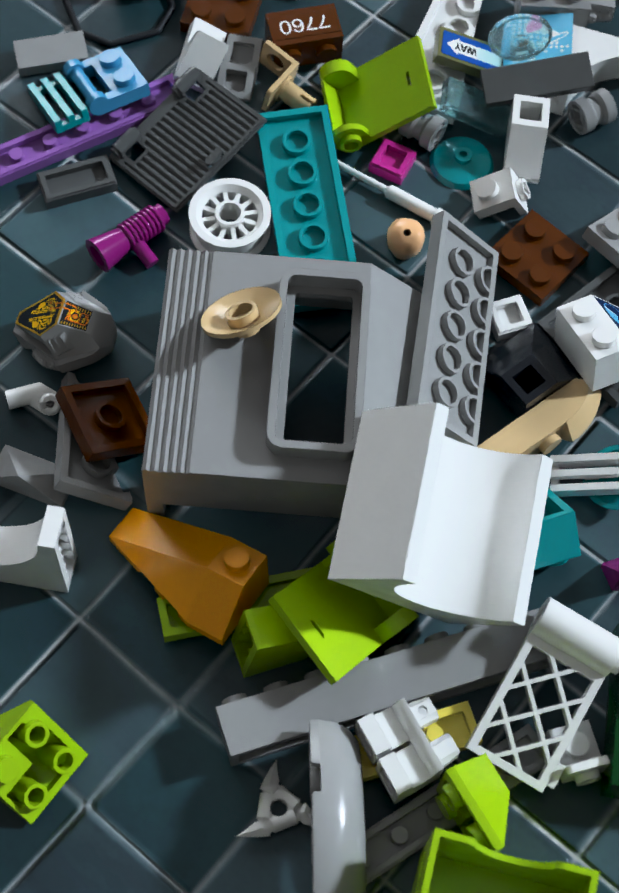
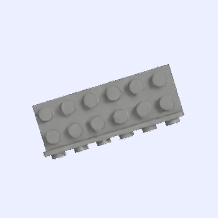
M443 210L432 217L406 406L438 402L448 407L449 413L444 435L453 440L477 447L499 253Z

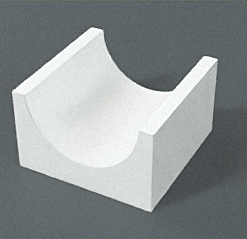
M438 402L362 411L328 579L448 624L525 626L553 459L543 454L498 452L453 440L444 435L449 408Z

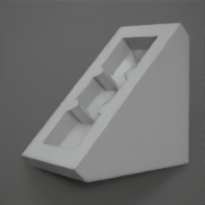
M5 444L0 453V486L51 506H64L69 494L53 490L55 463Z

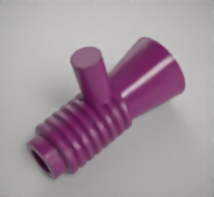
M160 204L154 206L147 205L133 214V216L122 221L121 224L119 223L115 229L87 239L85 242L87 250L94 262L104 272H108L130 250L134 251L144 266L149 269L159 259L146 242L165 231V225L170 223V218Z

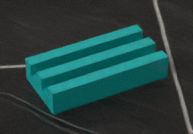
M60 72L53 74L54 80L51 82L47 77L40 79L41 86L36 87L34 83L27 85L30 97L57 134L91 120L88 108ZM58 89L69 102V104L72 106V108L75 110L77 115H74L72 110L69 108V106L57 92ZM48 94L57 108L65 116V120L61 121L44 95Z

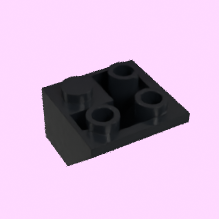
M535 322L487 356L485 381L517 418L573 379H583L569 359Z

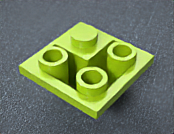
M31 700L0 715V801L32 825L89 754Z
M485 753L447 769L436 788L439 795L435 797V800L442 814L449 821L454 818L463 833L462 835L472 837L481 845L500 852L505 845L510 791Z

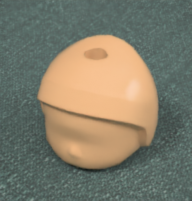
M399 218L393 221L388 228L387 245L394 256L400 260H407L416 256L421 251L425 241V232L422 225L418 221L409 218Z

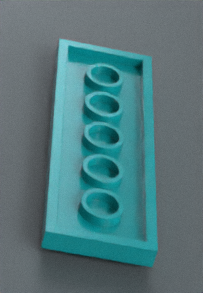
M319 105L259 113L267 119V122L257 133L278 256L357 262L328 106ZM295 305L294 313L330 308Z

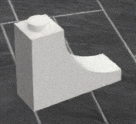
M573 24L572 54L588 51L594 84L605 80L619 79V37ZM578 93L549 97L551 99L550 112L563 115L568 103Z
M47 505L44 518L35 523L21 526H0V582L69 593L78 554L65 508Z

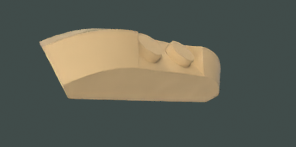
M575 378L477 447L505 453L538 454L542 452L543 455H546L554 450L562 440L574 442L586 431L598 411L602 391L599 389L592 392L583 379Z

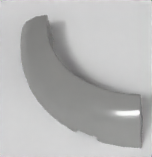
M309 720L308 757L311 800L312 893H366L365 810L359 743L349 729L336 722Z

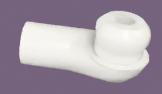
M41 382L5 391L10 410L30 405L48 416L59 412L60 405L55 397L57 392Z

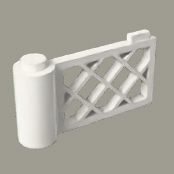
M548 597L535 615L526 638L466 743L465 748L478 756L486 753L493 765L543 793L546 786L554 790L566 767L560 763V760L605 677L610 672L614 675L619 672V637L553 598ZM532 647L547 655L551 669L550 674L529 679L524 661ZM556 661L569 669L558 671ZM520 670L522 681L513 683ZM576 672L590 681L582 697L569 701L566 700L560 676ZM553 678L560 703L537 709L531 684ZM524 686L531 711L508 717L503 701L505 695L510 689ZM578 704L571 716L568 706ZM499 708L501 719L492 721ZM562 709L566 723L565 729L561 735L546 739L539 714ZM532 716L539 741L516 747L510 722ZM503 724L510 749L492 753L478 745L487 728ZM556 743L550 754L548 744ZM541 747L545 765L538 778L535 779L523 772L518 753ZM512 755L514 766L500 757Z

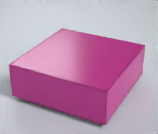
M384 138L369 163L368 172L401 186L416 160L417 152Z

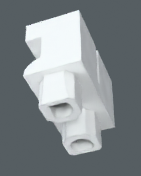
M429 697L413 701L409 704L403 698L388 709L375 715L371 713L356 721L354 732L372 764H377L375 770L394 804L440 778L443 769L460 754L459 748L449 733L429 742L422 730L439 719L437 710Z

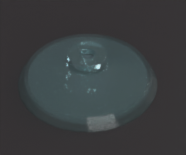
M531 13L513 14L501 19L492 27L488 35V45L493 53L505 60H529L538 56L549 45L552 39V28L547 20L541 16Z

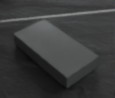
M107 154L36 173L47 210L118 191L117 181Z

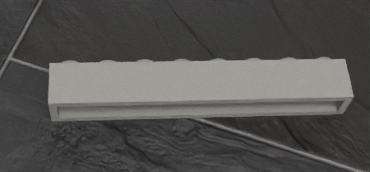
M540 608L527 612L525 626L468 624L463 628L464 631L452 635H448L446 631L438 632L425 638L423 644L410 648L408 644L393 646L384 652V656L371 660L367 656L333 685L317 669L307 673L304 676V680L288 685L287 681H278L264 687L263 693L247 697L246 693H239L222 700V705L216 707V719L231 767L309 743V720L336 722L351 730L355 728L358 719L371 713L375 715L388 709L403 698L409 704L413 701L429 697L434 704L500 683L526 638L530 625ZM532 647L524 661L528 674L550 667L547 655ZM520 670L515 678L521 676Z

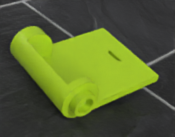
M418 35L357 68L347 60L335 59L325 63L319 70L324 103L328 106L335 148L347 153L355 152L362 146L437 109L422 41Z
M335 541L326 547L330 554L328 557L268 599V602L331 685L336 683L379 646L419 616L416 611L328 579Z

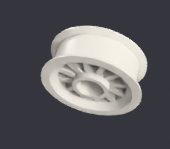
M237 178L217 179L202 186L191 199L188 209L189 232L197 250L201 252L206 250L208 252L223 251L259 254L266 246L271 232V207L266 195L254 184ZM231 219V220H235V221H233V222H227V221H225V220Z

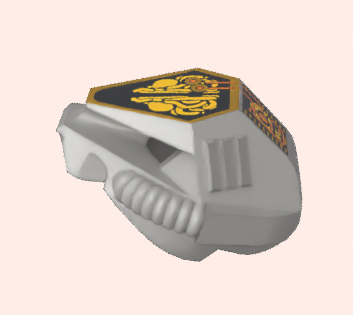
M84 290L81 293L53 292L20 311L13 330V334L22 347L32 349V356L39 364L50 370L61 371V373L74 371L99 361L113 351L117 340L116 323L110 311L104 304Z

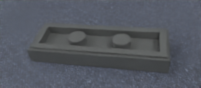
M588 51L480 70L486 108L512 104L514 94L549 98L590 91L595 86Z

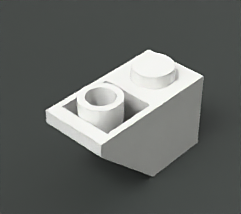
M514 94L507 123L503 169L510 167L519 179L524 178L527 183L538 184L548 132L551 99Z

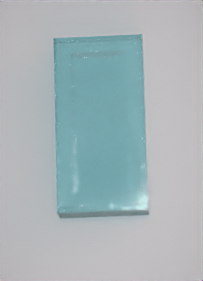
M449 76L442 85L439 112L501 138L507 133L510 104L486 108L482 90Z

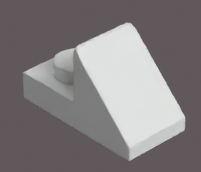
M195 17L190 24L173 79L177 81L193 66L214 79L229 48V45L224 43L227 33ZM196 83L191 87L200 93L205 91Z

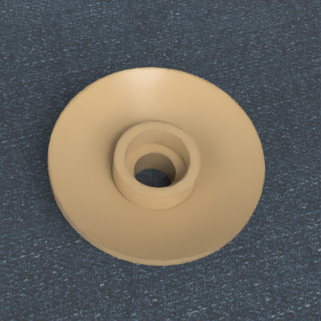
M250 287L232 292L218 299L207 308L201 317L202 329L208 336L218 339L251 337L258 333L260 328L272 321L280 312L282 307L280 294L268 287Z

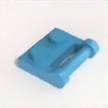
M120 46L105 50L99 55L84 61L70 59L62 68L67 80L75 83L86 99L87 108L96 116L103 115L151 95L149 83ZM95 76L107 93L104 94L101 91H97L89 78Z

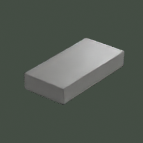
M83 30L13 41L20 77L60 71L70 59H78L79 61L89 59Z

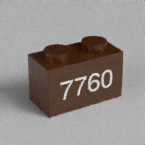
M334 3L265 14L266 41L270 40L299 62V66L320 62L327 63L331 60L342 59L344 35ZM270 54L273 62L279 67L284 68L281 60L277 56Z

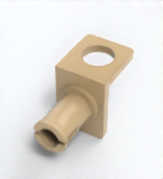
M267 40L263 44L259 61L279 78L267 90L261 109L266 112L276 101L280 100L292 109L316 106L318 100L294 83L300 63L273 42ZM270 54L277 56L283 63L284 68L276 65L271 59Z

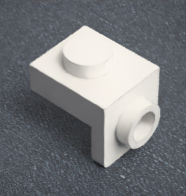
M510 167L469 182L474 213L479 219L512 207L521 216L528 213L526 200L530 199L529 187L525 179H519Z

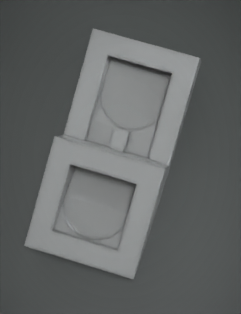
M228 34L226 44L229 45V48L220 65L217 83L241 101L250 103L258 75L259 58L264 44L263 39Z

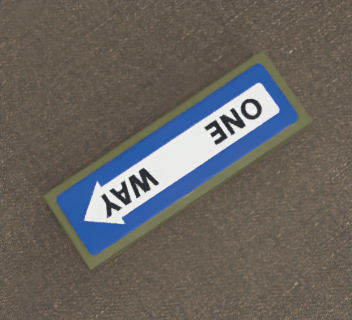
M440 26L436 31L432 62L480 78V70L503 66L504 48Z

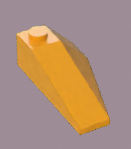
M132 508L109 535V541L137 572L143 573L154 586L156 593L172 605L177 611L178 617L186 626L220 645L224 644L236 628L243 611L252 607L269 584L267 555L230 536L136 508Z

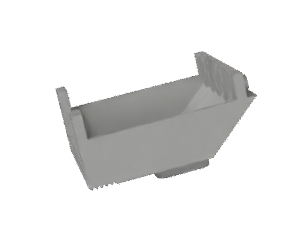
M175 248L169 249L142 463V478L147 511L165 517L166 505L340 518L362 411L406 406L422 293L372 263L223 251L208 252L205 250L201 252L190 249L185 251L182 248L179 250ZM250 287H268L280 294L282 300L280 312L272 321L260 328L259 332L251 337L218 339L208 336L202 329L201 317L207 308L218 299L232 292ZM295 305L352 310L343 444L284 440Z

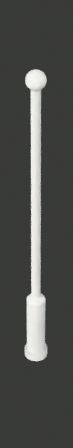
M338 160L340 170L380 190L385 194V198L430 221V224H432L433 215L443 211V209H437L394 185L386 186Z

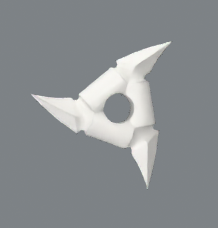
M277 759L260 787L262 793H260L256 815L258 821L235 837L271 836V832L277 833L297 825L299 821L302 824L311 826V809L307 803L302 804L297 796L283 785H279ZM274 802H282L286 805L287 812L282 816H275L270 808Z

